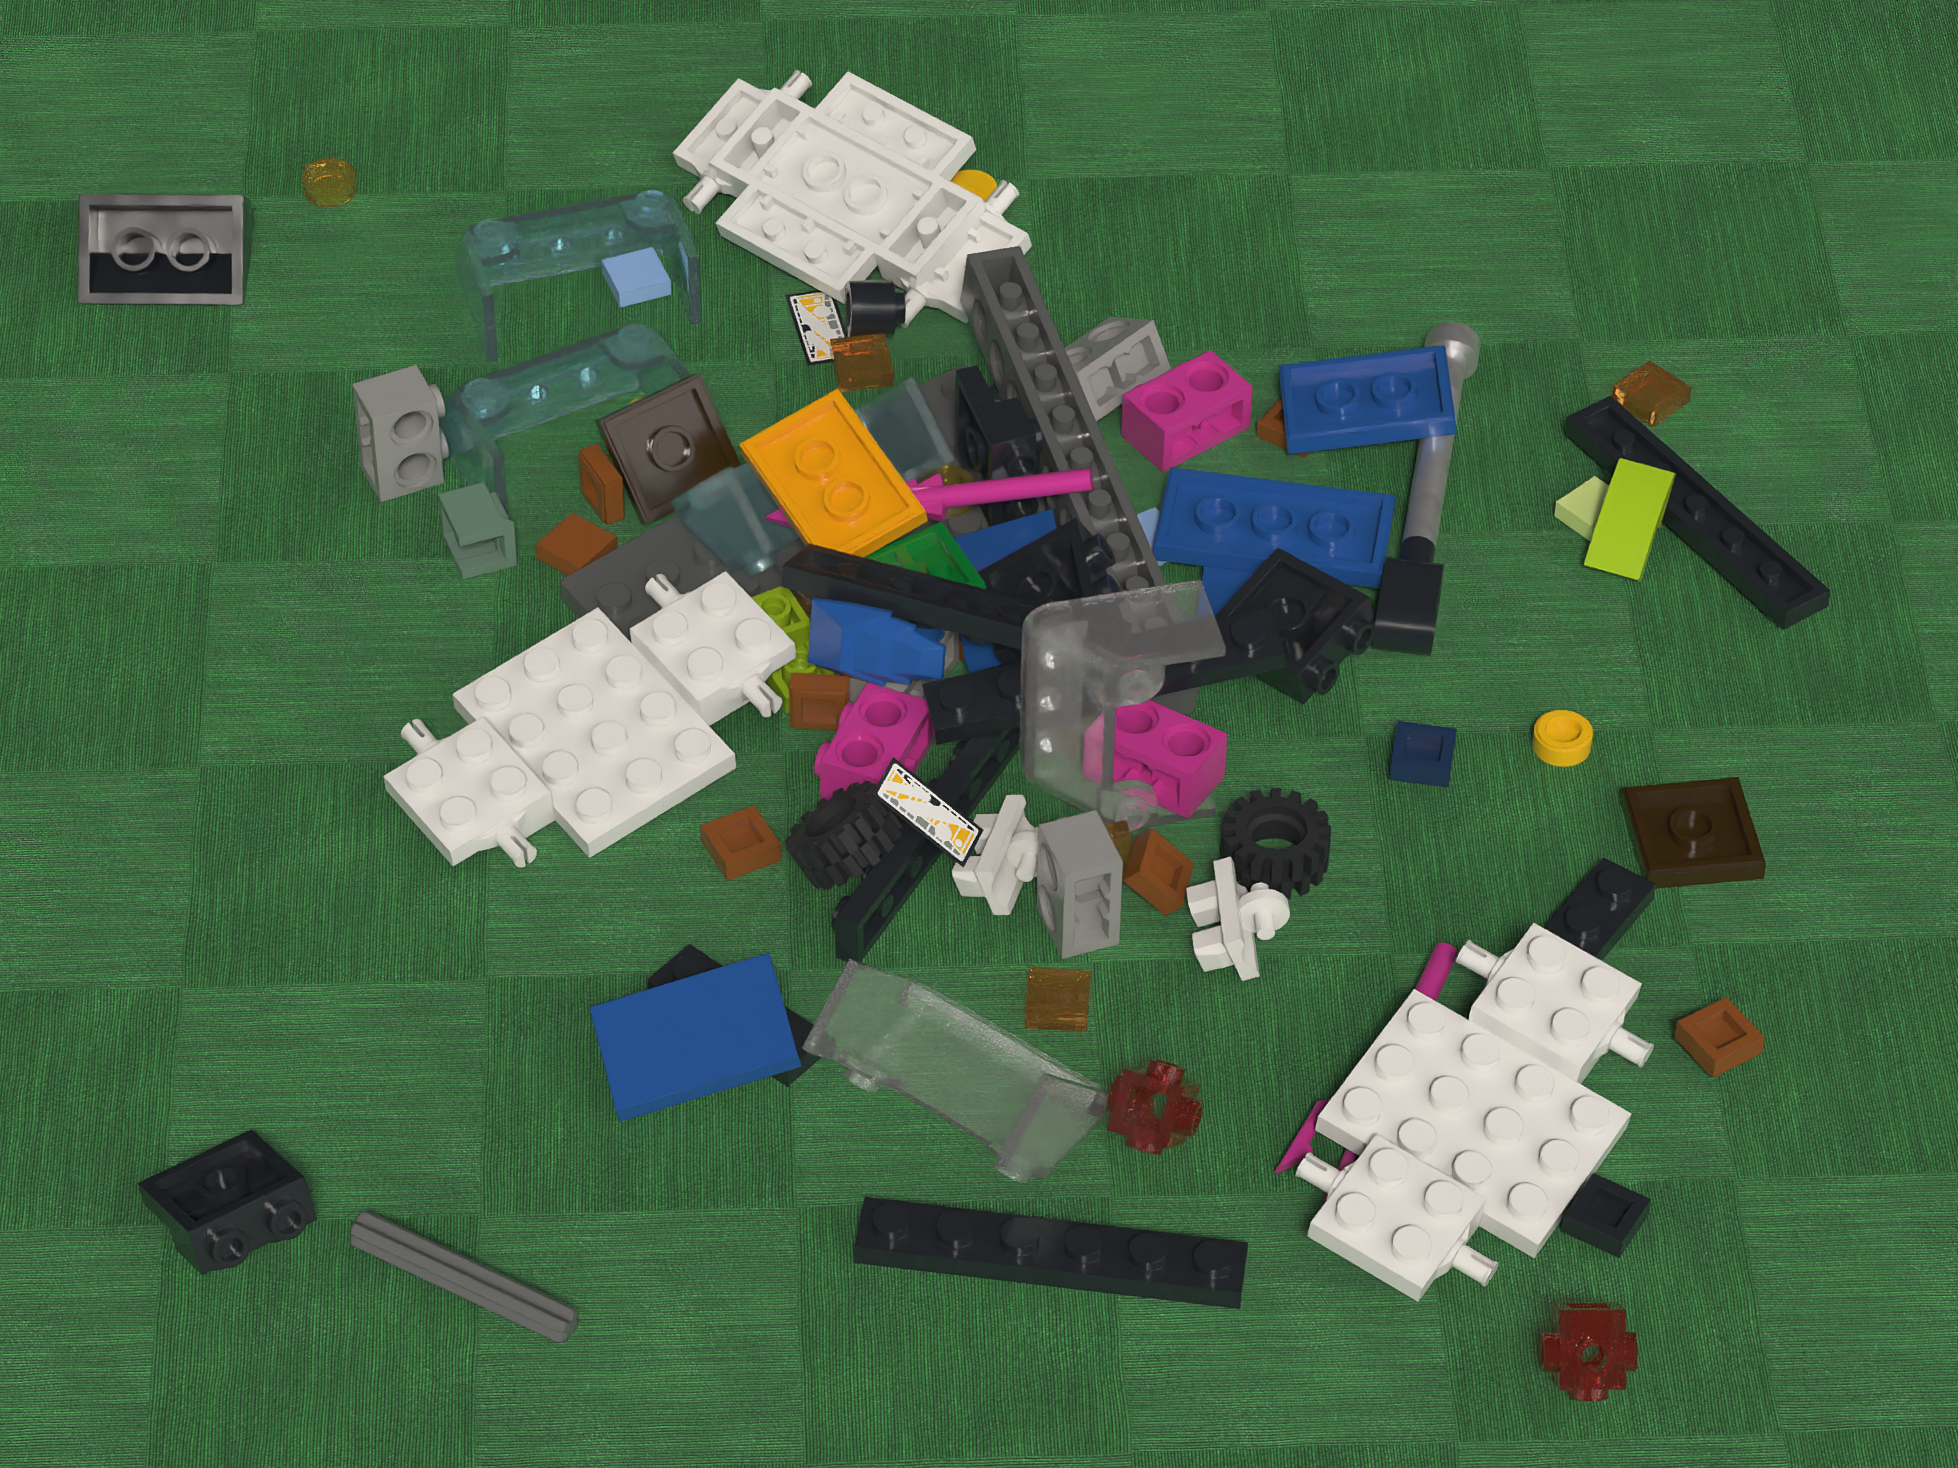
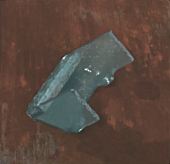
M647 190L631 195L499 219H487L471 226L465 232L456 249V269L487 362L498 361L494 299L491 287L602 267V259L650 247L654 248L657 256L664 255L690 324L701 323L699 256L678 202L666 193L657 190Z
M629 324L464 383L443 400L445 416L439 418V426L447 441L449 457L469 485L485 482L489 493L496 491L508 516L504 457L494 443L495 440L639 388L642 389L645 395L652 394L691 374L656 330L641 324Z
M913 377L854 409V412L905 483L913 478L918 480L955 460ZM747 462L734 469L730 466L670 501L680 522L728 570L733 573L743 568L747 578L778 563L774 552L800 539L793 528L766 521L764 516L778 510L779 507Z

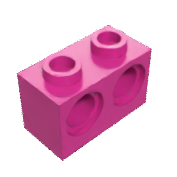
M1209 350L1123 394L1121 436L1163 473L1169 470L1170 467H1175L1250 428L1253 386L1214 352Z
M867 682L856 702H848L845 705L840 716L838 732L832 742L825 741L817 753L814 774L820 777V800L825 798L828 801L833 798L834 791L840 788L847 791L850 784L859 782L861 785L864 781H870L877 786L893 757L915 774L933 744V730L925 700Z
M1147 698L1110 706L1087 730L1086 774L1189 819L1225 777L1228 734Z

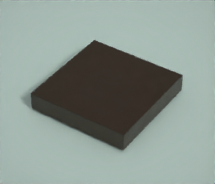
M693 373L595 420L613 463L622 476L623 485L641 524L647 525L746 477L700 373Z
M1739 777L1625 787L1621 789L1620 805L1641 876L1656 883V889L1764 879L1766 862Z

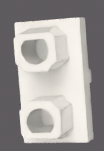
M1006 795L999 814H976L973 822L984 831L974 849L977 855L981 854V856H970L964 868L956 862L952 870L953 879L961 896L986 897L993 915H1010L1023 882H1029L1033 877H1037L1039 827H1033L1026 819L1024 814L1026 800L1023 795Z
M1231 856L1213 861L1215 880L1186 888L1188 905L1197 927L1221 921L1219 926L1192 934L1195 955L1204 972L1235 965L1242 981L1259 977L1254 933H1257V937L1261 940L1273 938L1275 930L1284 926L1290 917L1288 899L1283 893L1269 889L1267 884L1261 882L1254 884L1251 887V892L1248 893L1246 887L1236 882L1235 867Z

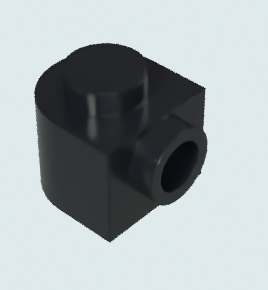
M893 280L847 281L845 284L847 340L891 339L895 332V325L905 323L904 291H895Z

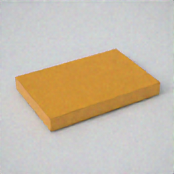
M838 388L739 444L742 456L805 546L810 543L866 557L928 521L926 510Z

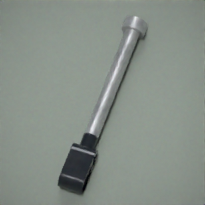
M1443 322L1429 330L1424 347L1445 345L1457 424L1463 382L1477 368L1481 342L1478 334L1469 326L1458 322ZM1455 434L1420 438L1400 557H1386L1375 620L1373 649L1431 656L1444 574V564L1434 563Z

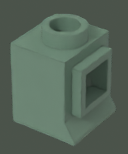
M485 482L438 494L441 536L462 580L517 566L514 523L508 519L496 491L489 493Z

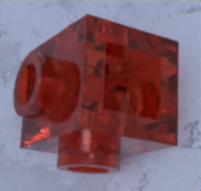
M1149 1058L1147 1067L1125 1068L1122 1076L1119 1075L1115 1079L1109 1094L1107 1111L1111 1112V1117L1107 1130L1127 1136L1125 1145L1156 1155H1162L1163 1148L1168 1149L1184 1145L1186 1136L1193 1138L1201 1122L1204 1102L1197 1100L1201 1084L1183 1079L1186 1071L1184 1067L1163 1060ZM1159 1093L1168 1096L1163 1117L1158 1115L1153 1107V1101Z
M1551 1302V1332H1542L1540 1337L1542 1372H1551V1381L1559 1390H1569V1399L1602 1401L1609 1399V1390H1626V1372H1636L1638 1359L1636 1333L1626 1332V1309L1618 1302ZM1596 1345L1594 1353L1589 1358L1581 1359L1582 1353L1587 1347Z

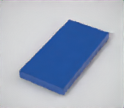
M1170 467L1153 543V554L1156 560L1255 573L1277 548H1280L1345 584L1381 589L1396 496Z

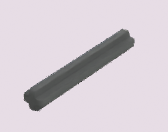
M363 1211L350 1227V1243L352 1246L555 1342H567L578 1326V1311L575 1307L377 1214Z

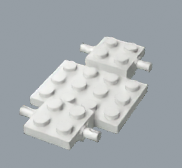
M799 70L793 72V75L780 90L775 87L772 90L758 89L738 78L673 152L678 166L701 179L689 194L682 199L689 210L700 214L717 193L730 194L737 198L716 222L722 237L845 304V284L847 281L865 280L878 265L882 278L893 280L896 286L907 292L905 295V323L901 324L902 328H907L924 306L938 308L967 323L969 320L960 301L967 254L1020 246L1025 255L1032 246L1029 234L1008 223L1002 216L1010 204L1019 196L1018 190L1010 182L1007 184V181L1002 180L984 202L981 197L950 181L976 151L973 137L850 72H847L816 108L799 100L807 89L812 86L808 76L803 72L800 73Z
M726 571L686 594H681L667 580L665 575L658 574L656 575L657 582L652 577L647 582L645 591L662 609L630 628L631 642L597 607L453 693L454 707L469 724L468 726L447 738L437 740L420 719L412 720L413 727L408 722L403 727L401 736L417 752V755L383 776L386 791L452 866L478 851L500 846L517 867H525V859L530 864L537 855L536 848L526 838L555 820L590 858L736 768L735 753L710 728V725L748 702H751L763 717H770L771 710L775 714L782 706V698L776 695L765 681L772 672L796 658L795 643Z
M1535 923L1532 924L1517 946L1500 958L1472 943L1473 941L1468 940L1462 947L1456 963L1488 979L1485 989L1473 1003L1468 1019L1416 989L1411 992L1318 1115L1315 1130L1360 1157L1357 1161L1339 1171L1315 1157L1311 1152H1308L1296 1171L1297 1177L1303 1178L1328 1193L1325 1204L1310 1222L1307 1236L1419 1302L1432 1282L1448 1272L1452 1267L1478 1281L1482 1286H1487L1489 1280L1495 1274L1499 1263L1494 1262L1466 1245L1479 1226L1533 1258L1536 1257L1591 1175L1597 1171L1626 1130L1632 1114L1581 1085V1083L1599 1058L1607 1053L1609 1049L1642 1068L1654 1048V1044L1648 1043L1622 1028L1624 1016L1637 999L1642 984Z

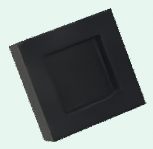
M1593 1173L1565 1213L1562 1232L1620 1258L1648 1217L1651 1199Z

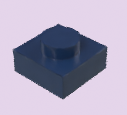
M1398 721L1389 780L1449 787L1457 729Z

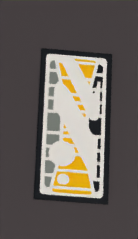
M820 290L785 295L807 365L855 358L850 341L847 340V332L836 299Z
M894 757L872 794L964 868L984 830Z

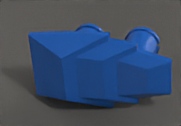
M814 597L811 608L808 663L885 687L887 682L910 685L912 680H942L944 677L946 645L940 643V641L944 638L945 633L941 632L944 629L918 628L916 624L910 623V621L907 622L893 617L891 610Z

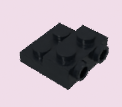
M978 365L956 370L955 455L968 482L1040 474V461L1036 453L1043 450V438L1038 421L1035 418L1028 419L1018 397L1001 401L997 388L995 386L988 387ZM1036 497L979 504L990 527L1035 514L1039 507Z
M1077 518L978 572L985 582L987 590L1118 624L1116 610L1125 606V599L1119 585L1111 575L1107 574L1106 570L1116 563L1110 545L1100 533L1093 536ZM992 642L995 656L1005 666L1015 664L1028 657L1019 653L1016 648Z
M1277 548L1212 619L1271 607L1285 651L1286 668L1259 673L1257 677L1260 681L1302 704H1305L1315 692L1320 695L1328 693L1338 679L1341 662L1350 652L1356 655L1364 653L1372 643L1375 635V621L1369 596L1280 548Z
M252 1129L137 1183L144 1205L170 1229L176 1250L201 1275L210 1271L236 1267L245 1260L249 1252L268 1243L294 1239L302 1233L307 1224L317 1220L305 1177Z

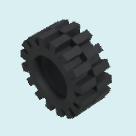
M864 781L860 785L859 782L850 784L847 791H844L843 788L834 791L833 798L828 801L825 798L816 803L818 808L813 812L807 811L801 817L803 823L794 824L790 830L792 835L786 838V849L815 888L831 889L834 883L839 887L846 884L851 875L856 879L864 874L863 868L870 864L874 867L880 862L879 855L881 853H889L894 847L892 841L900 838L902 834L900 829L903 828V823L896 813L872 795L876 788L874 783Z
M1271 788L1270 797L1264 798L1259 789L1250 792V803L1241 796L1234 801V810L1231 808L1227 809L1224 814V822H1222L1220 855L1221 859L1231 856L1235 867L1236 882L1241 880V886L1246 887L1248 893L1251 892V887L1254 884L1261 882L1267 884L1269 889L1283 893L1289 900L1291 899L1292 889H1295L1300 896L1309 893L1310 883L1317 887L1323 881V873H1327L1329 865L1331 825H1328L1329 817L1325 810L1318 812V803L1312 798L1302 804V793L1292 790L1289 798L1281 797V788ZM1277 838L1289 841L1296 846L1283 850L1264 848L1256 842L1263 839Z

